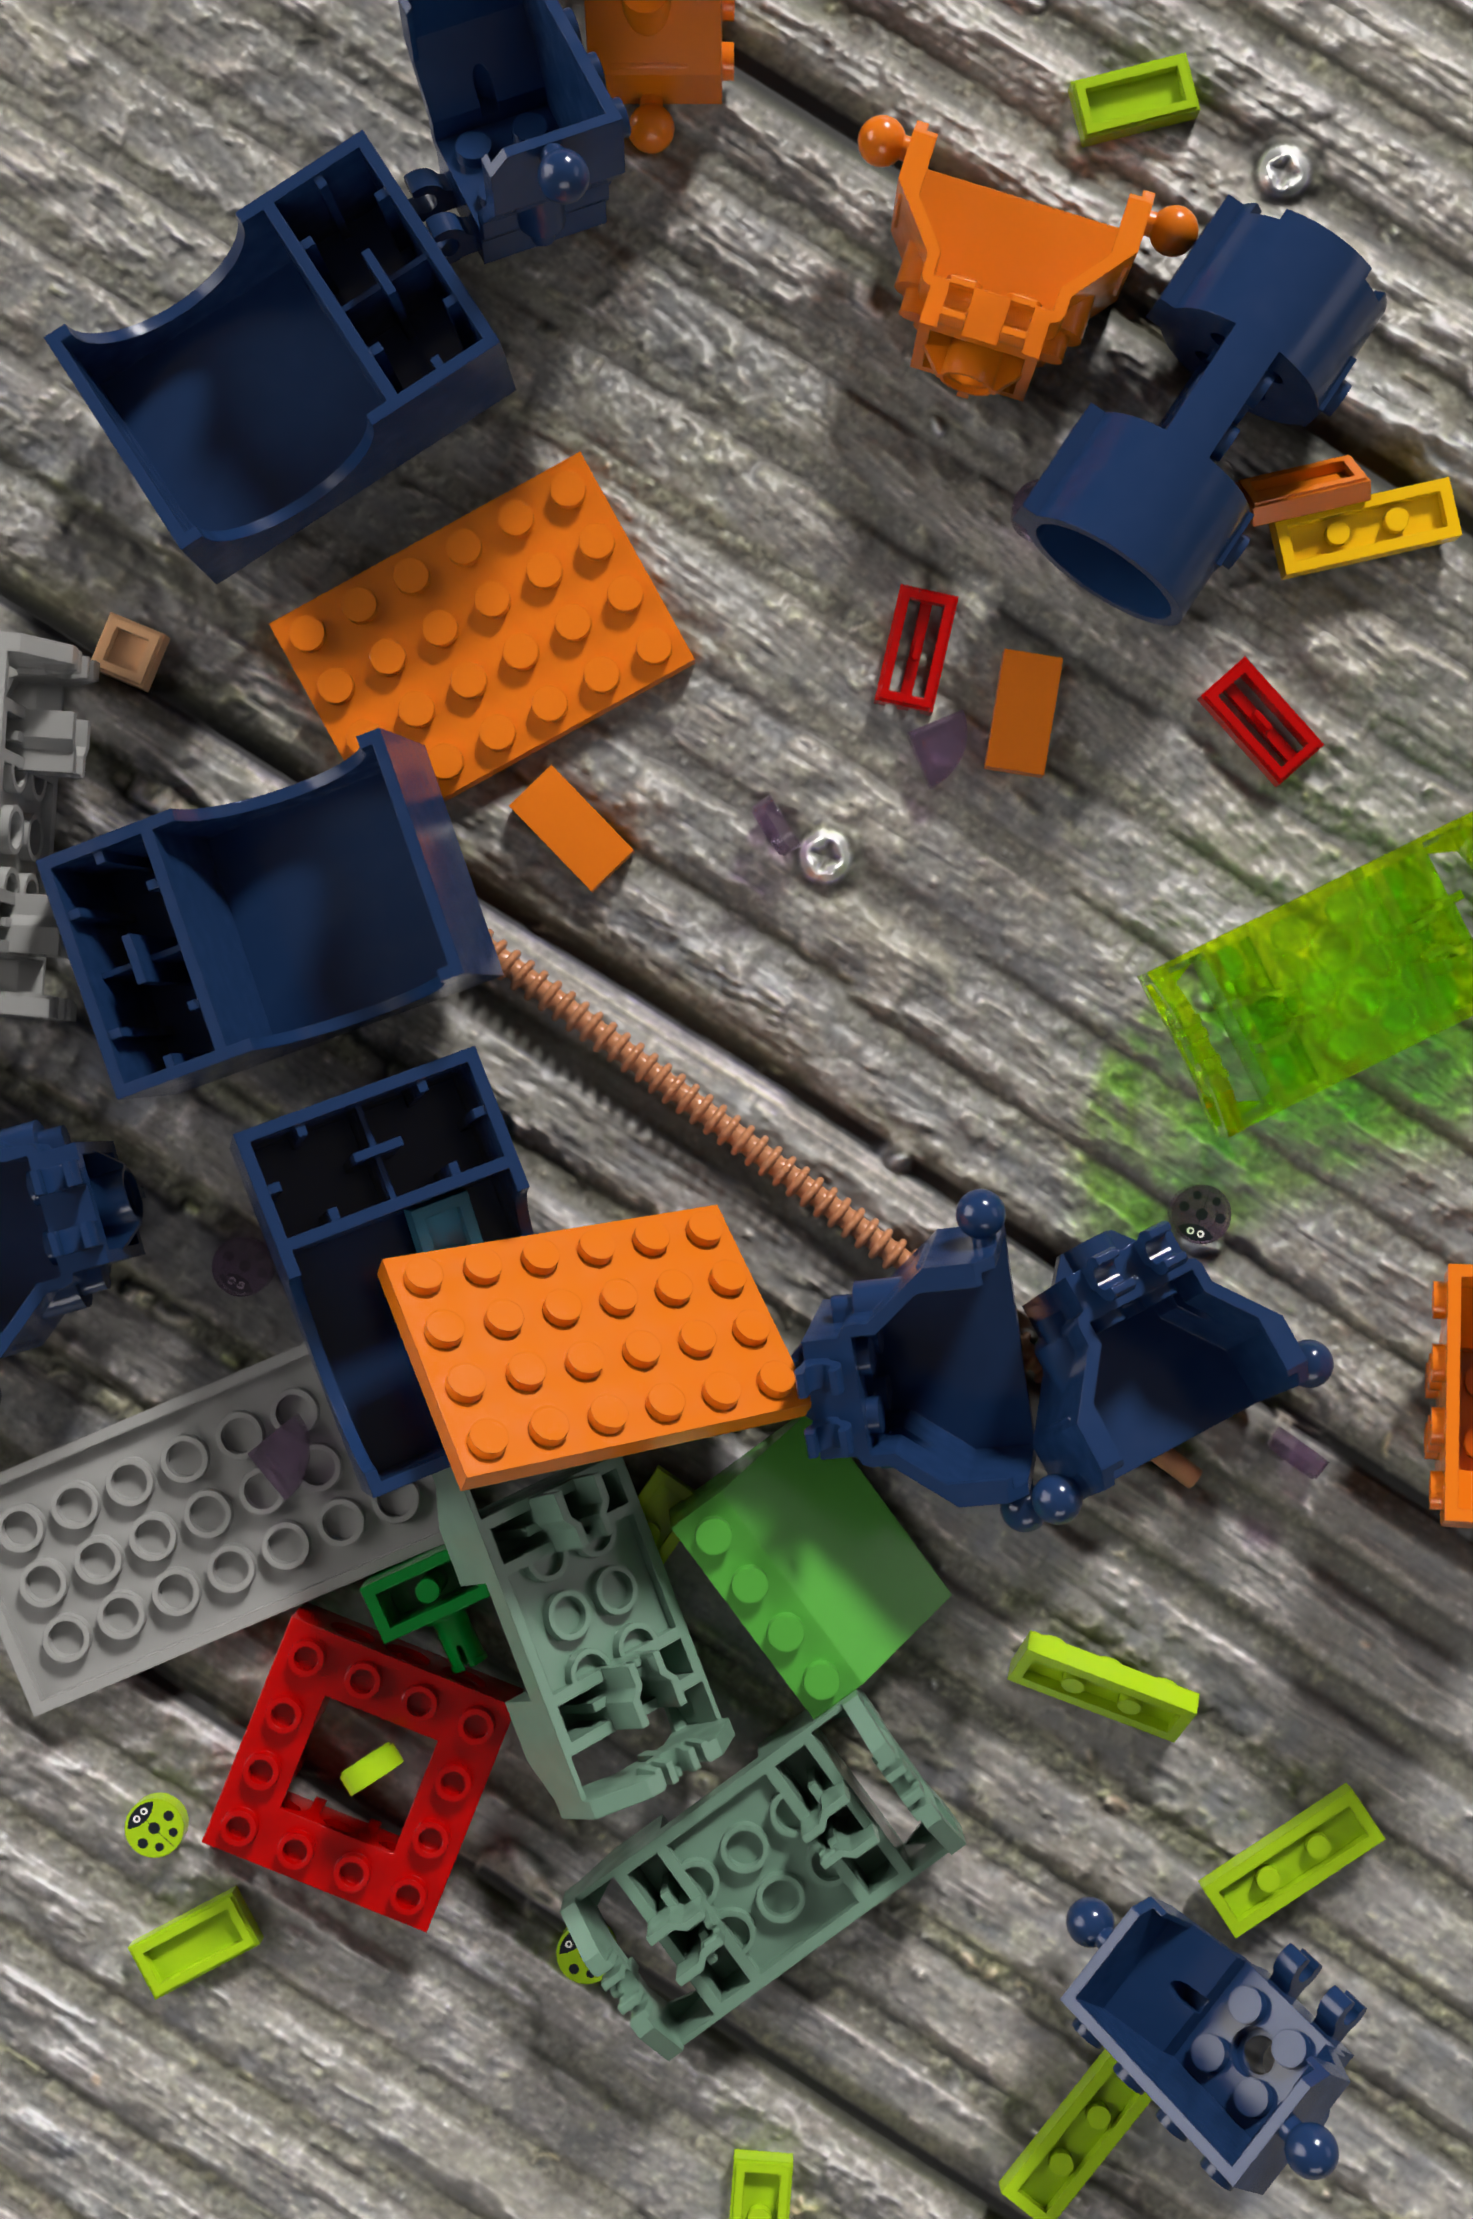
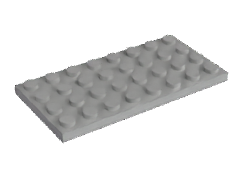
M305 1343L0 1472V1637L34 1717L445 1544L439 1530L435 1482L432 1475H429L376 1498H372L361 1490Z

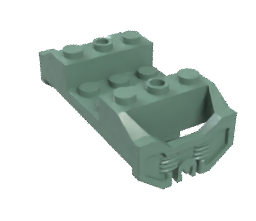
M622 1456L563 1469L479 1510L476 1508L470 1490L460 1491L451 1467L432 1474L436 1485L439 1530L461 1587L484 1583L487 1585L526 1688L525 1692L505 1702L525 1757L555 1800L562 1819L596 1820L651 1799L665 1791L667 1785H674L679 1782L678 1777L683 1775L682 1771H697L701 1768L700 1762H712L725 1753L735 1736L729 1718H722ZM664 1707L672 1733L663 1746L656 1750L642 1752L637 1755L638 1761L613 1775L584 1786L581 1785L571 1758L572 1756L617 1730L643 1729L649 1726L650 1723L647 1715L658 1708Z
M858 1687L815 1720L805 1709L758 1744V1758L670 1822L661 1814L616 1847L579 1882L565 1891L560 1914L587 1968L595 1977L603 1975L601 1986L605 1991L610 1989V1993L614 1998L618 1997L620 2001L618 2009L622 2015L631 2011L630 2026L638 2038L667 2061H670L683 2051L684 2045L947 1853L952 1855L966 1845L960 1823L944 1801L926 1783L893 1738L873 1704L862 1689ZM850 1717L874 1756L872 1760L889 1784L893 1786L917 1821H921L905 1843L897 1835L819 1728L830 1719ZM612 1878L616 1879L648 1923L646 1940L652 1947L657 1942H660L676 1964L675 1980L682 1987L690 1981L696 1989L695 1991L667 2002L643 1980L638 1973L639 1965L632 1956L628 1959L614 1940L597 1906Z

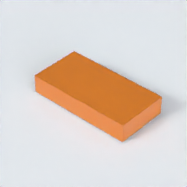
M1349 455L1245 478L1235 482L1244 494L1249 504L1250 512L1254 514L1250 521L1253 527L1371 500V480Z
M1004 649L983 769L1036 778L1044 776L1063 658Z
M552 764L509 805L522 821L592 893L635 853L632 847Z

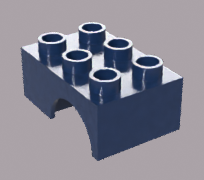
M363 130L235 212L238 229L235 241L227 256L199 287L170 308L143 322L111 332L83 333L63 324L44 337L181 551L216 585L516 391L501 342Z
M377 728L356 736L360 748L348 759L327 771L294 785L224 805L198 809L170 808L36 860L117 1100L177 1095L504 976L425 745L385 729Z
M475 1046L233 1134L230 1144V1151L361 1490L372 1498L379 1497L451 1467L377 1275L382 1259L417 1253L404 1210L462 1188L468 1191L483 1243L534 1234L527 1203V1192L530 1186Z

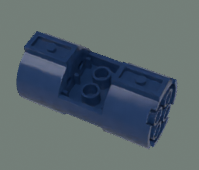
M1227 195L1146 316V318L1160 327L1162 336L1171 352L1192 374L1157 426L1135 416L1117 412H1105L1091 402L1012 519L1027 530L1029 537L1039 551L1067 577L1109 605L1149 623L1162 626H1175L1179 624L1213 572L1221 567V565L1229 570L1250 542L1251 538L1243 532L1254 517V514L1250 512L1249 504L1239 487L1214 463L1222 459L1240 432V429L1236 426L1247 411L1271 421L1284 424H1301L1303 427H1306L1322 412L1330 417L1352 387V384L1347 382L1345 377L1356 362V355L1385 313L1387 307L1386 293L1373 291L1365 280L1372 270L1365 259L1335 233L1314 220L1292 210L1286 209L1281 218L1277 219L1262 215V210L1258 203L1242 204L1231 195Z

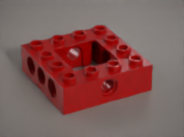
M305 1602L291 1616L202 1842L427 1933L511 1723V1717L505 1702L522 1694L524 1689L466 1666L465 1671L453 1674L448 1658L398 1638L384 1644L378 1630ZM330 1698L437 1740L400 1836L380 1828L382 1822L371 1818L369 1823L329 1808L326 1806L327 1800L316 1796L314 1801L288 1791L290 1784L305 1763L308 1754L303 1753L317 1721L325 1712Z

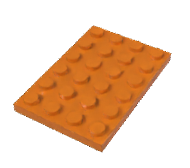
M581 452L574 454L269 623L343 760L348 759L360 748L356 736L377 728L385 729L423 744L430 758L444 802L696 664L695 658Z
M718 1205L382 1259L377 1272L460 1491L806 1416L812 1406L810 1395L805 1399L798 1398L794 1377L796 1366Z

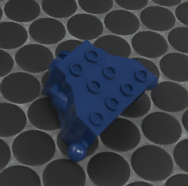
M398 0L403 36L429 118L431 136L437 151L440 170L439 174L428 168L415 169L404 176V182L412 198L408 199L422 222L426 221V226L449 264L477 251L484 264L537 246H548L554 240L607 223L606 200H609V185H611L612 180L625 173L624 138L631 135V126L627 110L621 98L618 96L611 98L606 89L604 71L597 54L594 51L589 53L585 51L582 45L580 28L573 10L570 7L562 9L558 0ZM456 208L460 217L454 213L445 211Z
M38 1120L5 1129L0 1127V1359L42 1346L65 1314L91 1307L93 1293L111 1288L109 1274L111 1273L113 1263L146 1254L139 1228L143 1223L142 1199L146 1198L143 1186L138 1187L137 1181L130 1169L127 1168L126 1163L119 1161L114 1141L72 1143L69 1132L64 1125L45 1130ZM0 1389V1403H1L2 1393H1V1389Z
M975 1189L962 1196L956 1206L955 1217L959 1227L937 1229L890 1277L854 1281L852 1294L831 1296V1299L822 1300L800 1345L791 1355L796 1366L794 1377L798 1398L805 1399L809 1395L811 1398L812 1406L807 1412L806 1417L813 1422L804 1430L809 1459L817 1458L820 1453L821 1460L856 1457L865 1466L881 1467V1469L894 1468L959 1508L1000 1504L1001 1516L1010 1528L1018 1532H1032L1040 1528L1045 1521L1037 1515L1032 1505V1492L1035 1487L1033 1484V1472L1037 1456L1032 1446L1035 1430L1004 1226L1006 1210L1004 1203L998 1195L986 1189Z
M1161 1221L1141 1231L1137 1241L1109 1230L1073 1247L1056 1258L1051 1287L1022 1306L1039 1337L1034 1344V1351L1043 1368L1032 1446L1048 1475L1040 1479L1033 1489L1032 1505L1035 1512L1042 1520L1050 1524H1066L1079 1514L1084 1499L1114 1486L1115 1479L1260 1401L1296 1386L1315 1388L1323 1385L1331 1377L1334 1369V1360L1330 1350L1316 1340L1305 1339L1297 1342L1283 1315L1213 1282L1203 1264L1196 1258H1188L1186 1252L1181 1250L1171 1232L1172 1227L1168 1221Z
M1152 1896L1132 1906L1116 1927L1111 1909L1102 1900L1095 1897H1083L1075 1901L1070 1906L1066 1915L1067 1931L1077 1944L1086 1948H1098V1951L1060 1998L1064 2005L1076 2016L1072 2026L1080 2036L1097 2049L1104 2047L1117 2061L1113 2067L1116 2075L1136 2093L1143 2095L1146 2092L1160 2107L1155 2114L1159 2122L1179 2140L1186 2142L1189 2139L1204 2155L1200 2161L1201 2167L1224 2189L1232 2191L1233 2188H1238L1263 2195L1287 2163L1297 2175L1304 2179L1321 2180L1328 2177L1338 2164L1339 2147L1333 2134L1324 2125L1328 2120L1330 2108L1351 2082L1344 2068L1354 2056L1341 2041L1361 2020L1367 2008L1349 1991L1346 1990L1344 1993L1338 1986L1334 1985L1320 2001L1315 2018L1297 1998L1316 1978L1322 1969V1965L1305 1949L1302 1948L1300 1951L1292 1943H1289L1278 1955L1271 1975L1266 1969L1252 1964L1241 1954L1229 1949L1172 1905ZM1271 2046L1275 2062L1271 2070L1266 2073L1263 2066V2056L1267 2048Z

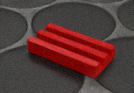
M904 584L900 585L874 704L883 706L889 704L897 706V709L906 711L911 709L920 711V714L932 715L958 596ZM909 600L921 602L901 691H891L889 688ZM932 605L943 607V612L922 698L913 696L912 693Z
M1246 656L1197 699L1275 787L1286 780L1324 746V743ZM1241 677L1303 748L1296 753L1264 715L1234 684V681ZM1221 693L1228 698L1285 762L1282 767L1218 697Z

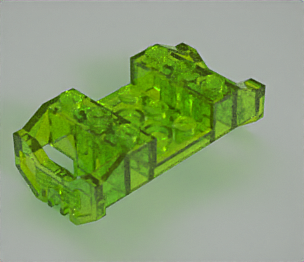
M1473 811L1412 839L1261 916L1238 925L1137 976L1150 1004L1168 1029L1195 1083L1203 1111L1216 1137L1230 1138L1244 1131L1245 1128L1473 1016V937H1471L1455 905L1456 902L1464 899L1465 896L1462 890L1447 894L1428 855L1457 851L1473 870ZM1191 963L1260 1100L1236 1101L1233 1088L1227 1078L1230 1075L1227 1069L1223 1067L1219 1053H1216L1208 1038L1210 1035L1207 1029L1203 1027L1199 1013L1194 1012L1190 1002L1177 985V981Z

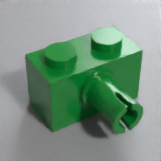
M445 1544L370 1575L359 1588L384 1644L423 1626L433 1625L449 1659L453 1674L465 1671V1665L468 1663L470 1667H473L488 1657L465 1609L489 1597V1590L486 1583L461 1587Z

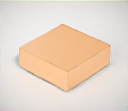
M110 612L91 660L100 663L99 673L149 692L171 638L157 630Z

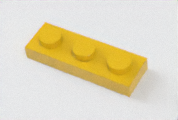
M1449 477L1371 494V500L1269 523L1281 580L1453 542L1462 536Z

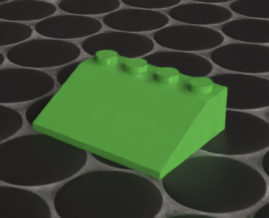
M804 1416L789 1421L696 1489L688 1498L681 1500L668 1511L670 1526L673 1532L815 1720L863 1685L952 1594L852 1457L821 1460L819 1453L817 1458H808L804 1430L813 1421Z

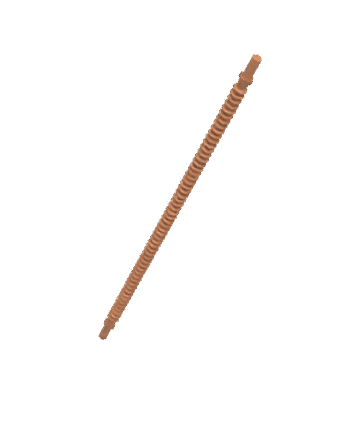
M488 929L504 976L497 978L498 980H503L505 977L510 979L511 990L515 991L520 987L525 991L524 999L526 1001L535 998L539 1002L537 1006L539 1011H544L546 1008L550 1009L553 1012L551 1016L552 1021L556 1022L561 1018L567 1023L565 1026L567 1032H571L573 1029L580 1032L579 1041L585 1042L589 1039L594 1043L592 1048L594 1052H599L601 1049L608 1053L607 1062L612 1063L615 1059L622 1064L620 1067L622 1073H626L628 1070L635 1073V1083H640L644 1080L649 1084L648 1092L650 1094H653L655 1091L661 1092L663 1104H667L670 1101L674 1102L677 1105L675 1109L677 1114L685 1111L691 1116L689 1119L690 1124L694 1125L700 1122L704 1125L703 1133L705 1135L713 1132L718 1136V1145H722L725 1142L732 1146L731 1155L735 1156L740 1152L746 1157L744 1161L746 1166H750L752 1163L757 1164L760 1167L758 1170L759 1176H764L768 1173L773 1177L772 1185L774 1187L780 1183L787 1187L785 1192L787 1197L796 1194L801 1198L799 1202L801 1207H805L808 1204L813 1206L815 1209L813 1212L814 1217L826 1216L829 1228L837 1225L842 1229V1238H847L849 1235L853 1236L856 1239L854 1246L857 1249L864 1245L870 1250L868 1253L870 1259H874L876 1256L881 1257L884 1260L882 1263L883 1269H888L892 1266L897 1270L917 1250L908 1251L905 1248L907 1241L903 1238L898 1242L892 1238L893 1230L891 1228L885 1231L878 1228L879 1219L867 1220L864 1217L866 1212L864 1208H859L857 1211L850 1207L851 1198L839 1199L836 1196L838 1192L836 1187H832L830 1190L825 1189L822 1186L824 1182L823 1177H818L814 1180L809 1176L810 1168L808 1166H805L803 1169L797 1168L795 1166V1156L786 1159L781 1155L783 1151L781 1146H777L774 1149L769 1147L767 1144L769 1141L768 1136L756 1137L753 1134L755 1131L753 1125L745 1128L740 1124V1115H735L733 1118L729 1117L726 1114L728 1107L725 1104L718 1108L712 1103L714 1099L712 1094H708L706 1097L701 1096L698 1093L700 1089L699 1084H694L690 1087L685 1083V1074L673 1075L671 1073L672 1064L667 1063L662 1066L657 1062L659 1058L657 1053H653L650 1056L645 1054L643 1051L645 1048L644 1043L640 1042L636 1046L630 1042L631 1034L629 1032H625L623 1035L618 1034L616 1022H611L609 1025L605 1024L602 1021L604 1014L601 1011L595 1015L588 1010L590 1007L588 1001H584L582 1004L575 1001L576 992L564 993L561 990L563 985L561 981L549 982L547 980L549 976L548 971L536 972L533 969L535 966L533 960H529L526 963L520 960V950L516 949L512 953L506 949L508 942L505 939L499 942L494 941L492 938L494 931ZM1026 1331L1021 1335L1026 1372L1031 1370L1035 1373L1034 1381L1039 1384L1042 1382L1043 1368L1035 1355L1034 1344L1030 1342L1032 1335ZM1174 1448L1151 1460L1188 1489L1196 1484L1203 1472L1202 1469Z

